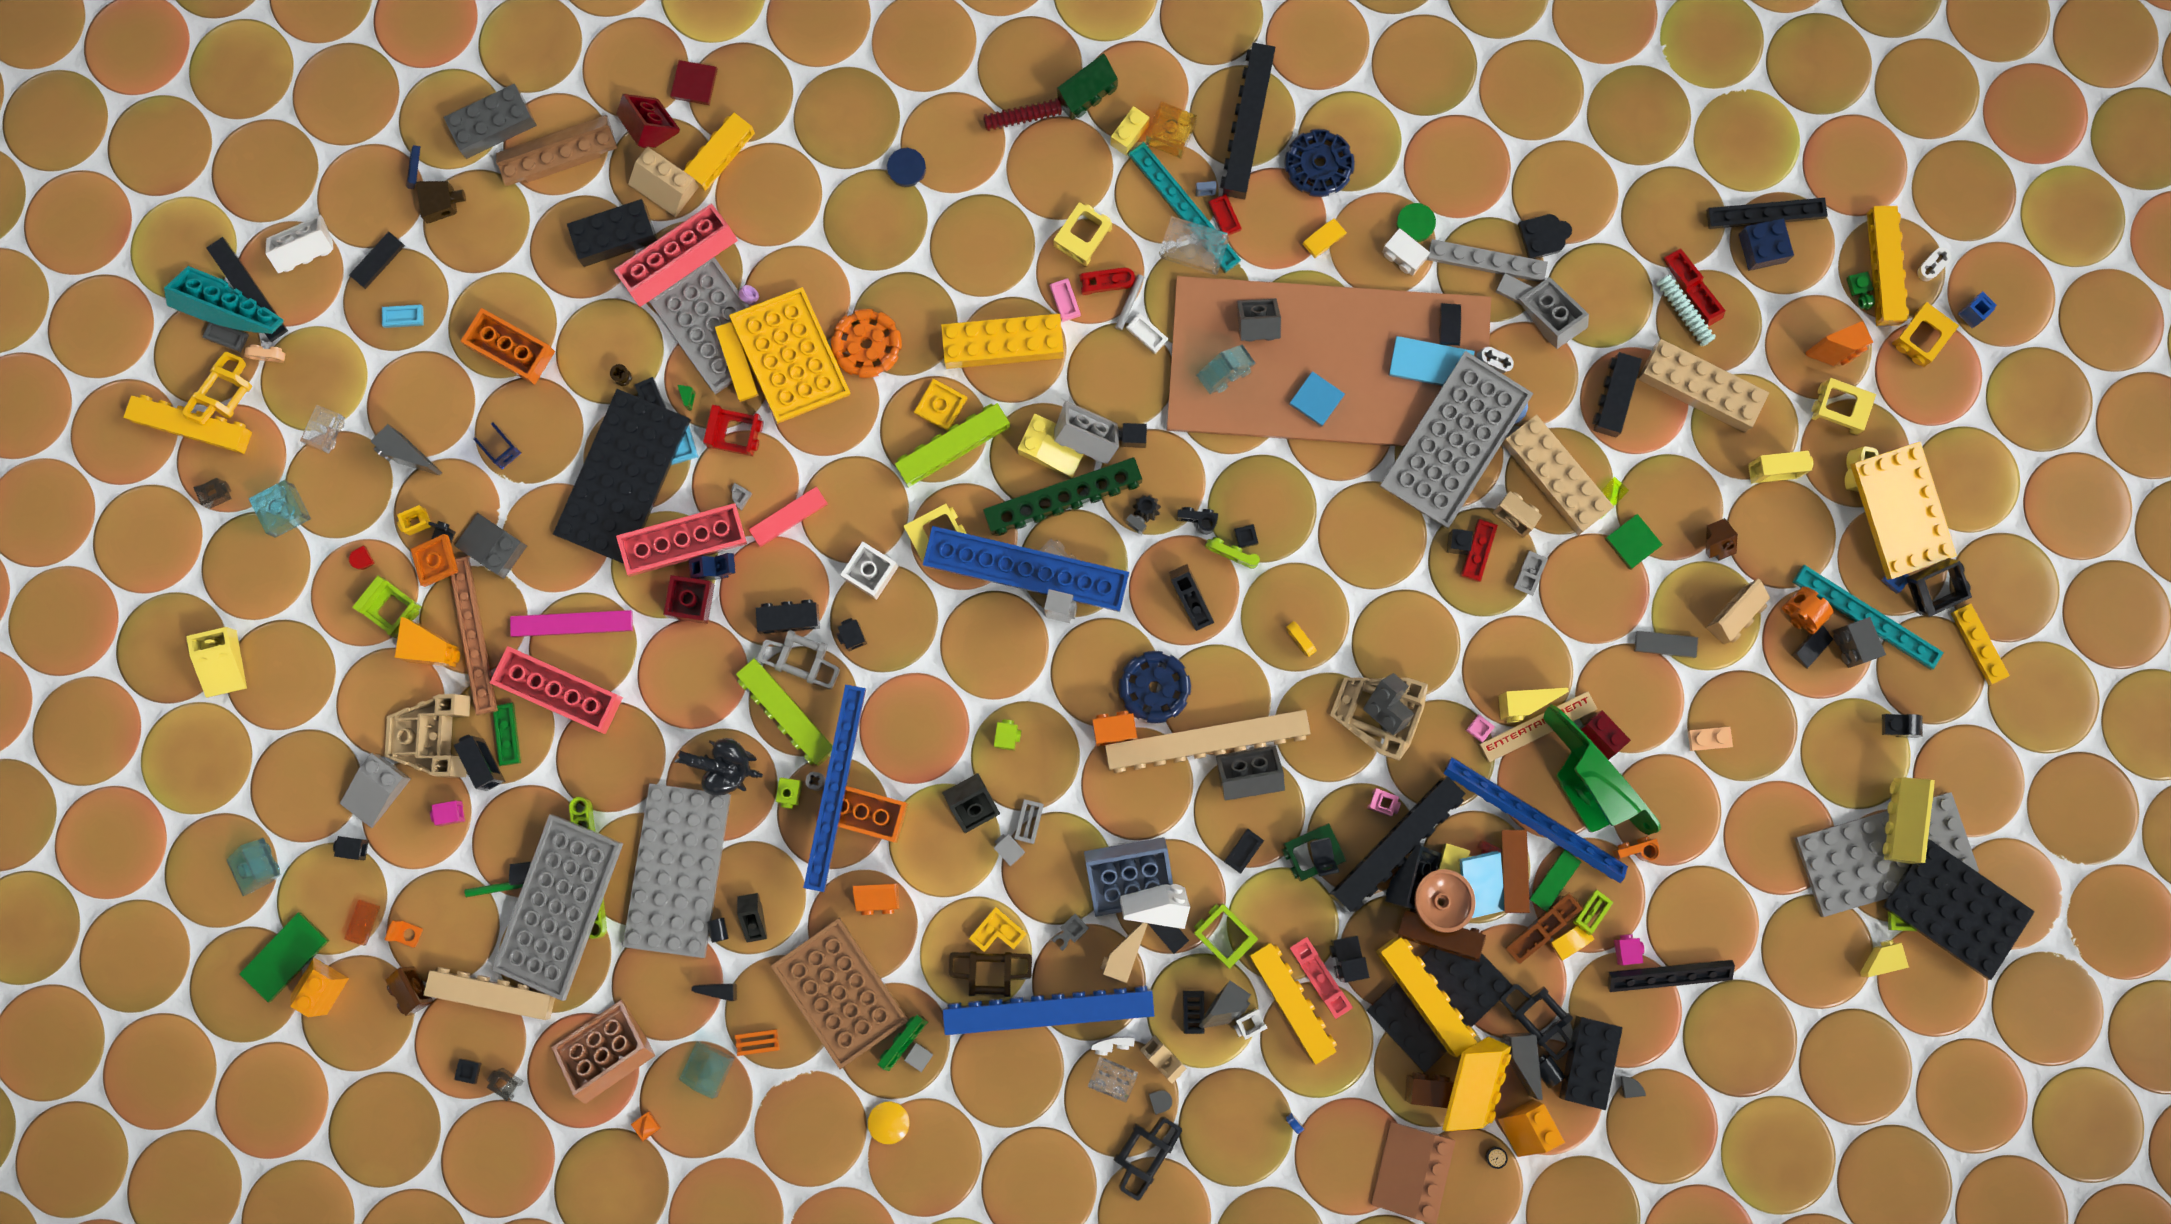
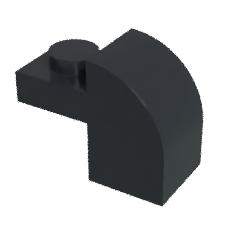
M1882 714V735H1894L1903 738L1923 737V716L1916 714Z

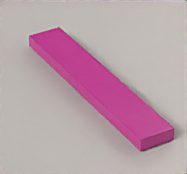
M631 610L510 616L511 637L633 631V611Z

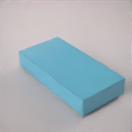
M423 306L382 307V326L384 328L424 326Z

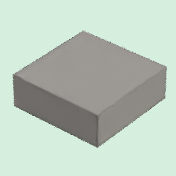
M916 1043L904 1061L922 1072L933 1056V1053Z

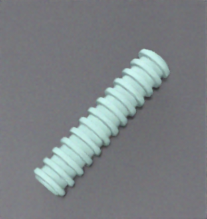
M1671 274L1665 276L1656 285L1661 287V292L1664 291V296L1668 297V302H1672L1671 306H1674V310L1679 312V317L1682 316V321L1686 322V327H1690L1689 331H1693L1692 335L1697 337V342L1700 341V346L1702 347L1713 341L1716 335H1712V330L1708 329V324H1704L1705 320L1700 318V314H1697V309L1694 310V305L1690 304V299H1686L1687 295H1683V290L1679 289V284H1675L1676 280H1672L1673 276Z

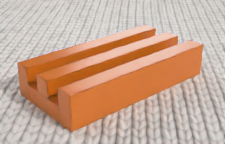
M777 1029L735 1035L737 1056L780 1050ZM773 1034L771 1039L741 1043L742 1038ZM774 1043L773 1047L742 1051V1047Z

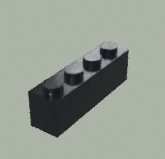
M1619 352L1610 359L1608 369L1611 370L1609 376H1606L1603 382L1605 391L1598 400L1600 409L1593 418L1592 424H1595L1593 431L1615 438L1621 434L1640 369L1641 358Z

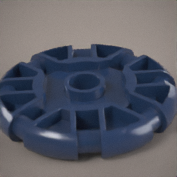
M1313 129L1309 133L1300 134L1289 145L1290 149L1286 152L1284 160L1285 171L1290 176L1288 178L1289 181L1300 192L1305 191L1310 193L1309 196L1326 197L1332 192L1337 193L1341 191L1350 181L1349 177L1353 174L1355 167L1354 155L1351 154V147L1347 141L1340 135H1334L1330 133V130ZM1313 140L1315 143L1309 145L1308 141ZM1326 140L1333 142L1331 147L1324 144ZM1300 151L1303 153L1301 156L1296 155V152ZM1338 153H1343V157L1339 158ZM1322 158L1325 161V165L1317 166L1314 160ZM1300 167L1302 172L1297 173L1295 169ZM1338 168L1343 169L1342 174L1337 172ZM1307 180H1309L1310 182H1313L1314 185L1311 186V185L1307 184V183H1306ZM1330 180L1332 184L1326 186L1325 181Z
M1162 651L1143 652V655L1139 657H1133L1123 668V675L1121 679L1119 678L1118 683L1119 696L1125 703V709L1130 714L1133 713L1134 717L1138 720L1139 718L1147 720V723L1167 722L1166 719L1178 716L1187 705L1188 695H1191V680L1184 670L1185 666L1173 655L1163 654ZM1160 661L1167 664L1166 669L1158 667ZM1147 662L1149 668L1142 670L1140 665ZM1175 673H1177L1180 678L1176 682H1174V679L1172 677V675ZM1131 675L1137 677L1135 684L1129 682ZM1151 682H1158L1161 686L1160 691L1157 693L1151 692L1149 684ZM1175 691L1180 692L1179 699L1173 698ZM1135 693L1138 699L1132 701L1130 694ZM1144 704L1152 707L1150 713L1142 710ZM1167 704L1169 710L1162 712L1160 707Z

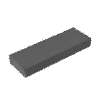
M1636 631L1634 652L1696 658L1698 637Z

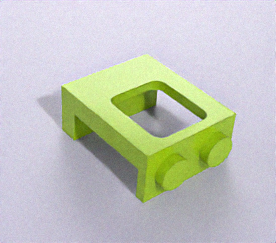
M377 575L352 608L364 614L385 630L389 636L397 639L401 617L414 620L419 615V610L422 606L385 578ZM390 596L396 597L408 606L394 625H391L378 614Z

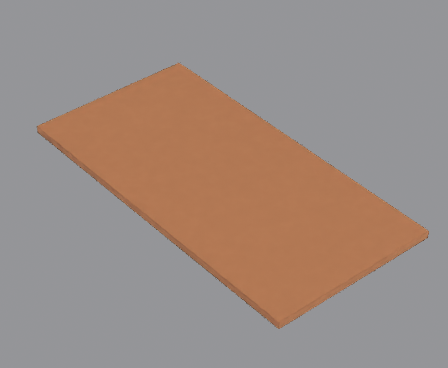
M1177 276L1167 431L1405 447L1442 386L1389 376L1396 336L1440 344L1441 303L1461 304L1460 346H1446L1475 351L1474 356L1477 357L1479 350L1489 347L1491 297ZM1277 298L1281 315V338L1271 341L1265 339L1252 342L1241 341L1237 301ZM1312 371L1345 393L1322 427L1289 405Z

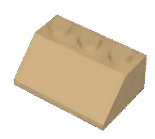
M649 147L636 160L628 183L629 186L674 217L680 213L699 188L693 177Z
M1756 579L1746 584L1706 627L1723 644L1734 643L1741 636L1739 632L1743 627L1748 628L1754 622V615L1762 613L1767 608L1766 602L1770 597L1762 581Z

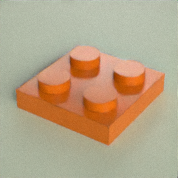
M442 534L411 549L420 586L426 587L458 573L448 535Z

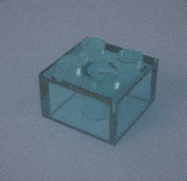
M286 480L249 498L265 533L275 538L311 519L295 485Z

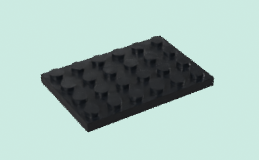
M1928 839L1925 863L1910 864L1883 905V908L1987 980H1992L2035 913L2031 908L1930 839Z
M1430 948L1421 957L1426 965L1424 970L1436 978L1438 982L1437 988L1445 991L1451 1000L1449 1002L1450 1006L1459 1010L1463 1016L1461 1021L1466 1026L1472 1027L1512 986L1483 954H1481L1480 961L1476 962ZM1397 981L1366 1010L1424 1073L1447 1052Z

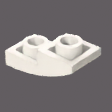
M1119 1036L1103 1039L1093 1043L1091 1050H1095V1054L1107 1055L1108 1052H1112L1113 1044H1117L1118 1049L1129 1050V1046L1134 1047L1135 1037Z

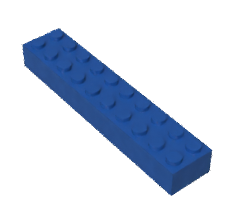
M1147 986L1134 987L1135 991H1127V988H1115L1114 993H1106V990H1094L1093 995H1085V991L1073 992L1071 997H1065L1064 993L1052 994V998L1044 999V995L1031 996V1000L1023 1001V997L1011 998L1010 1002L1004 1003L1003 999L990 1000L989 1004H982V1001H971L968 1003V1006H961V1002L950 1003L947 1005L948 1008L943 1009L945 1035L1155 1017L1152 990L1148 989Z

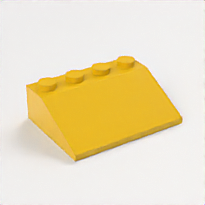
M1488 1036L1462 1052L1442 1130L1479 1129L1494 1121L1496 1117L1495 1106L1501 1098L1500 1087L1506 1079L1505 1068L1511 1060V1054H1509L1511 1046Z

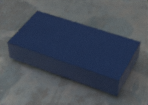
M413 145L410 152L406 184L408 189L414 190L416 185L421 146Z

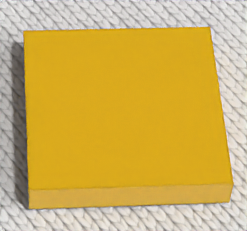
M932 379L914 410V414L949 432L948 429L954 424L968 397Z

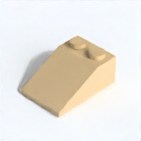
M1142 922L1109 954V957L1104 956L1101 969L1104 970L1103 975L1127 983L1148 923Z

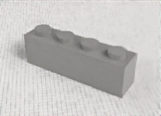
M1049 589L1044 607L1046 618L1070 623L1071 619H1075L1077 603L1074 601L1073 595Z

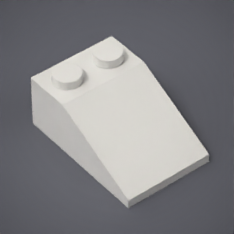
M1164 884L1120 896L1124 920L1185 929L1190 910L1185 887L1178 884Z

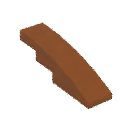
M1568 892L1506 947V950L1521 964L1548 942L1570 919L1583 910V907Z

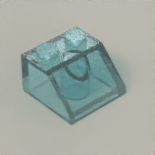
M264 838L241 845L226 859L243 896L273 882L281 875L279 865L274 861L271 855V848Z
M697 1041L679 1080L694 1091L713 1099L718 1096L735 1058Z

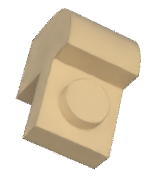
M1155 1035L1140 1050L1171 1083L1179 1078L1187 1069Z

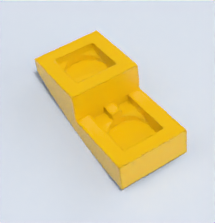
M1334 218L1313 233L1302 244L1316 258L1327 251L1332 244L1343 238L1347 232Z
M1576 925L1551 941L1550 944L1560 960L1563 961L1594 940L1593 936L1586 934L1585 930H1581L1580 926Z

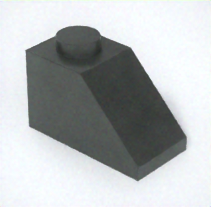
M758 893L737 896V915L746 942L767 939L763 908Z

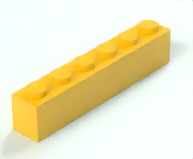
M1874 206L1867 212L1876 326H1900L1909 317V309L1906 307L1907 289L1904 285L1906 272L1903 269L1902 262L1904 260V252L1901 250L1902 232L1899 228L1901 215L1898 212V206Z
M131 395L123 418L136 424L245 454L252 434L251 431L246 429L245 424L236 421L230 424L227 423V419L215 416L214 419L209 418L204 425H200L184 417L182 411L185 407L178 405L177 408L171 407V403L159 400L157 403L152 401L153 398L145 395H140V397ZM196 411V413L191 412L190 414L200 417L204 412Z
M1268 943L1248 956L1313 1064L1316 1065L1336 1053L1337 1051L1334 1047L1337 1044L1331 1034L1329 1036L1326 1035L1323 1030L1326 1026L1320 1016L1316 1018L1313 1010L1315 1007L1310 999L1305 1000L1302 995L1304 989L1298 980L1294 982L1291 977L1293 971L1287 962H1282L1280 958L1282 953L1278 946Z

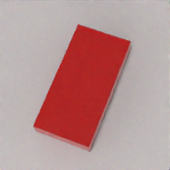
M1227 194L1208 201V205L1223 238L1242 230Z

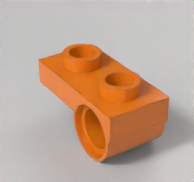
M1649 836L1637 839L1638 843L1630 845V842L1617 845L1618 849L1613 851L1614 857L1619 859L1636 854L1638 859L1642 861L1655 860L1659 856L1657 838L1650 839ZM1646 846L1651 849L1649 857H1646L1643 852Z

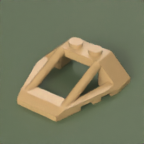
M1344 678L1330 715L1379 754L1399 761L1412 742L1424 710L1428 684L1411 678H1401L1409 687L1400 701L1415 714L1406 728L1392 735L1390 732L1352 718L1362 691L1373 694L1376 689L1374 686H1378L1382 679ZM1363 731L1385 739L1384 743H1380Z

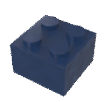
M1784 218L1746 226L1738 234L1748 271L1784 264L1794 256Z

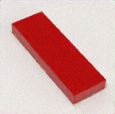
M1481 519L1477 520L1472 537L1471 551L1466 556L1461 577L1481 582L1498 527L1497 524Z

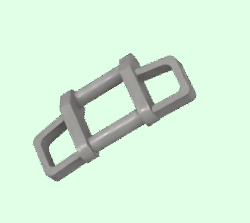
M792 630L788 631L784 644L765 640L757 657L759 662L774 667L776 671H785L807 680V683H815L828 689L834 687L840 672L837 666L824 660L827 644L823 642L817 643L804 638ZM793 642L817 651L810 673L786 664ZM769 645L783 648L776 664L763 659ZM822 663L834 669V674L829 684L816 680Z

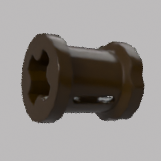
M616 364L611 368L610 376L616 384L627 386L630 383L632 375L624 365Z

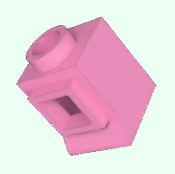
M1377 788L1373 789L1372 793L1374 795L1367 809L1389 817L1393 816V813L1397 814L1401 802H1398L1399 797ZM1383 797L1392 800L1389 809L1380 806Z

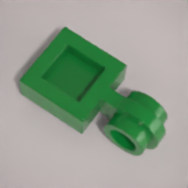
M1868 271L1848 276L1846 279L1852 297L1860 295L1858 298L1859 307L1864 310L1871 309L1875 305V299L1873 295L1867 294L1874 290Z

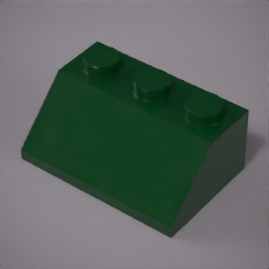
M1103 53L1057 87V96L1061 108L1071 120L1076 117H1082L1091 106L1095 107L1107 94L1111 95L1117 90L1118 78L1106 55Z

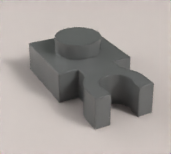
M1074 914L1060 927L1064 932L1056 935L1052 941L1055 942L1059 938L1063 939L1064 944L1060 947L1063 951L1070 939L1075 943L1089 927Z

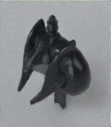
M730 738L719 739L716 742L709 740V743L713 745L712 756L714 759L709 758L706 754L703 757L679 751L678 756L680 758L675 760V763H682L707 771L702 778L701 785L706 793L715 796L726 795L737 788L746 791V787L743 784L745 777L751 776L752 778L756 777V779L763 777L762 773L750 769L749 761H756L757 758L750 752L745 751L740 743Z

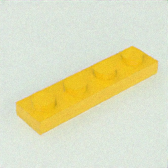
M1972 604L1951 612V616L1988 685L2009 677L2007 669Z

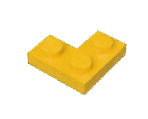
M995 907L969 939L984 952L997 937L1014 950L1027 933Z

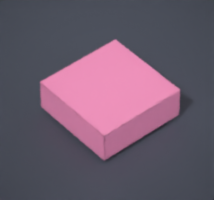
M1478 714L1465 731L1483 743L1495 726Z

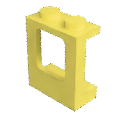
M1079 202L1053 242L1055 248L1087 267L1091 261L1092 254L1107 232L1112 230V222L1106 215H1099L1094 212L1095 210L1090 205H1083ZM1080 215L1085 216L1100 226L1090 242H1084L1070 232Z
M1833 378L1828 379L1824 383L1822 382L1818 389V394H1820L1818 401L1816 400L1812 406L1811 411L1814 412L1812 419L1816 420L1820 417L1850 428L1849 433L1855 435L1863 432L1876 394ZM1831 389H1837L1856 397L1850 417L1826 408Z
M947 504L904 525L922 562L924 561L929 541L923 526L928 522L946 514L955 531L967 534L962 524L957 525L955 519L958 517L953 507L948 508Z

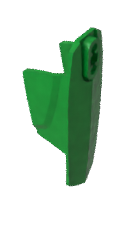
M1549 705L1543 719L1571 751L1556 777L1587 830L1593 833L1608 825L1615 826L1629 819L1641 832L1647 835L1659 832L1661 830L1659 820L1625 778L1561 709L1554 705Z

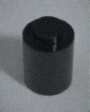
M1542 1054L1538 1056L1540 1077L1548 1088L1555 1086L1564 1079L1565 1075L1550 1055L1545 1056Z

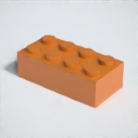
M483 308L480 309L461 340L467 348L534 385L555 353L548 344Z
M846 786L838 827L897 843L908 803Z

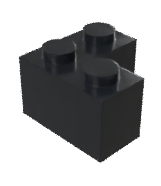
M1358 936L1331 940L1332 945L1329 946L1331 957H1335L1337 966H1333L1335 977L1340 979V982L1347 983L1370 978L1366 958L1362 956Z

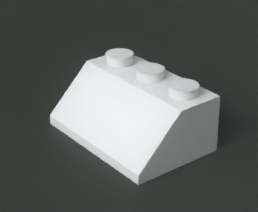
M319 215L266 238L265 254L278 273L283 271L289 272L301 263L307 264L317 256H326L333 250V240L323 217Z

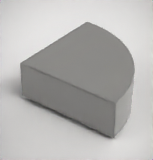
M734 483L732 499L742 511L752 493Z

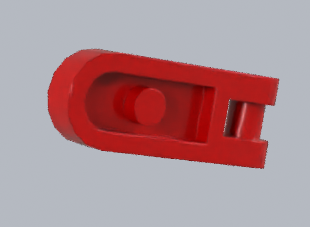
M1125 267L1086 272L1079 275L1080 282L1083 285L1081 288L1082 295L1127 289L1135 282L1134 272ZM1090 280H1096V285H1090Z

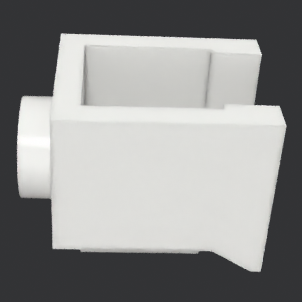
M1257 1008L1239 1017L1238 1020L1235 1019L1236 1025H1234V1029L1238 1036H1243L1245 1040L1267 1029ZM1251 1018L1255 1027L1246 1031L1242 1022Z

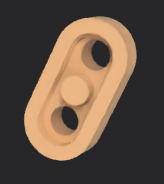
M259 345L246 347L244 356L249 359L279 363L285 361L286 355L282 352L281 348L270 347L269 349H263Z

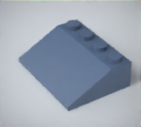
M1165 837L1084 851L1095 917L1122 912L1120 896L1164 884H1173Z

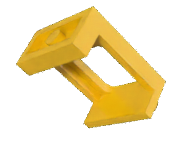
M1928 302L1917 309L1914 313L1915 316L1907 327L1892 342L1899 352L1908 355L1915 364L1923 367L1935 359L1959 327L1958 324ZM1922 321L1940 333L1939 339L1928 353L1910 341L1911 335Z

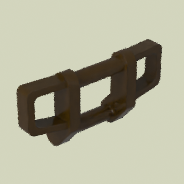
M977 951L952 952L949 955V976L969 980V996L994 994L1011 997L1012 980L1031 978L1032 956L1030 954L1005 952V954L977 953ZM955 958H970L969 974L953 972V960ZM1012 959H1027L1028 972L1026 974L1011 975ZM976 962H1005L1004 986H976Z

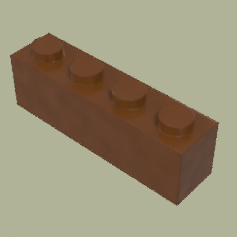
M1410 909V912L1404 911L1398 931V937L1406 938L1408 941L1476 962L1480 961L1486 940V935L1482 934L1483 931L1476 928H1471L1470 930L1461 928L1449 933L1435 931L1420 919L1416 910Z

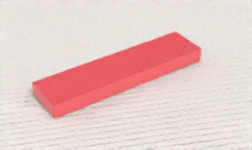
M815 487L750 528L749 531L758 545L762 547L828 505L818 488Z

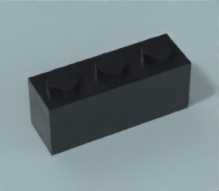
M802 600L801 604H793L792 601L781 602L779 606L765 603L761 604V607L755 608L757 632L759 634L788 632L789 630L820 629L819 605L813 602V600Z

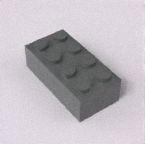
M515 84L444 117L459 151L466 159L537 126L521 92Z

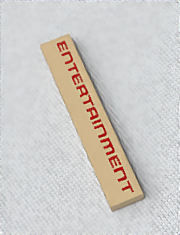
M1588 691L1557 706L1572 721L1597 710ZM1544 713L1479 744L1488 763L1553 732V729L1543 719Z

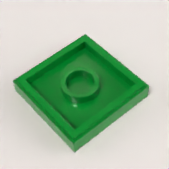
M1638 513L1605 538L1630 570L1663 545Z

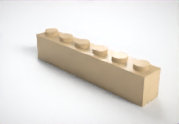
M437 967V970L429 971L424 996L542 1020L551 1018L555 998L539 990H532L530 986L518 983L517 986L510 985V981L502 979L493 982L489 981L490 977L482 975L473 978L469 977L470 973L457 971V974L449 973L450 969Z

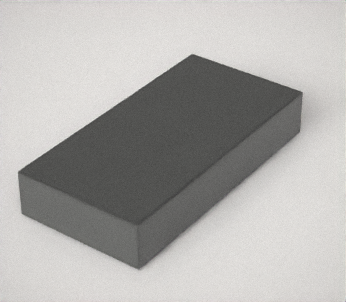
M210 322L203 334L204 339L240 353L249 336L242 331Z

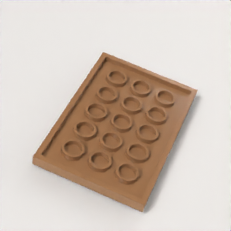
M840 918L771 965L839 1069L845 1067L909 1020Z

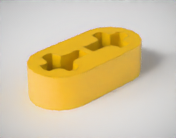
M1295 621L1285 627L1289 635L1307 657L1317 652L1315 646Z

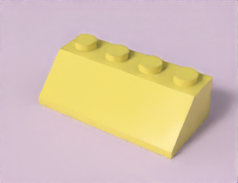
M1900 777L1894 778L1890 785L1892 796L1887 808L1889 821L1885 826L1887 838L1882 850L1884 860L1906 864L1925 863L1935 780Z

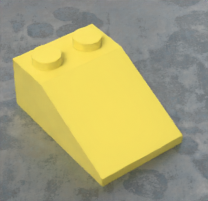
M1034 414L1018 447V454L1073 478L1084 454H1079L1075 450L1055 442L1054 429L1056 423Z
M1568 688L1507 691L1498 696L1501 720L1507 719V723L1524 720L1523 717L1532 714L1569 692Z

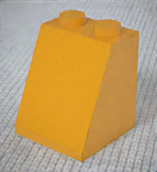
M401 617L395 658L408 663L456 668V664L460 660L459 647L419 623Z
M313 958L291 993L290 1007L307 1017L327 1015L349 978L318 959Z
M1534 1099L1497 1118L1517 1157L1547 1153L1565 1143L1546 1106Z

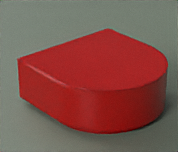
M364 545L354 550L349 556L351 566L359 570L366 569L375 564Z

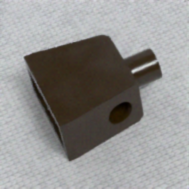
M447 181L416 182L420 215L427 224L455 215L457 213L456 203L466 201L464 190L454 191L452 185Z

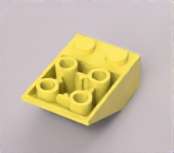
M224 627L186 636L190 658L206 698L247 689L237 630Z

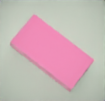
M1069 279L1050 284V289L1062 322L1080 317L1081 313Z

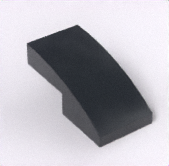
M1441 303L1439 327L1441 345L1460 346L1461 304Z

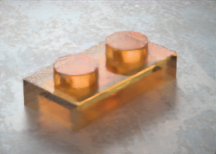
M358 900L345 940L363 946L367 945L380 906L364 900Z

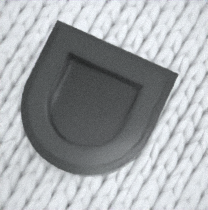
M1158 1090L1149 1093L1155 1115L1169 1110L1172 1106V1097L1167 1091Z

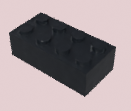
M642 199L567 224L577 258L584 267L649 246L658 240L647 206Z
M1576 1016L1571 1037L1573 1046L1568 1052L1564 1071L1565 1077L1562 1081L1559 1098L1606 1110L1623 1027Z

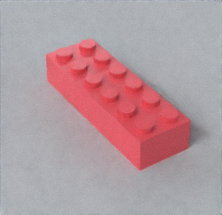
M711 203L615 268L614 272L639 307H641L738 240L729 225Z
M735 503L616 536L629 577L747 544Z
M507 646L490 681V684L603 734H606L623 697L509 646Z

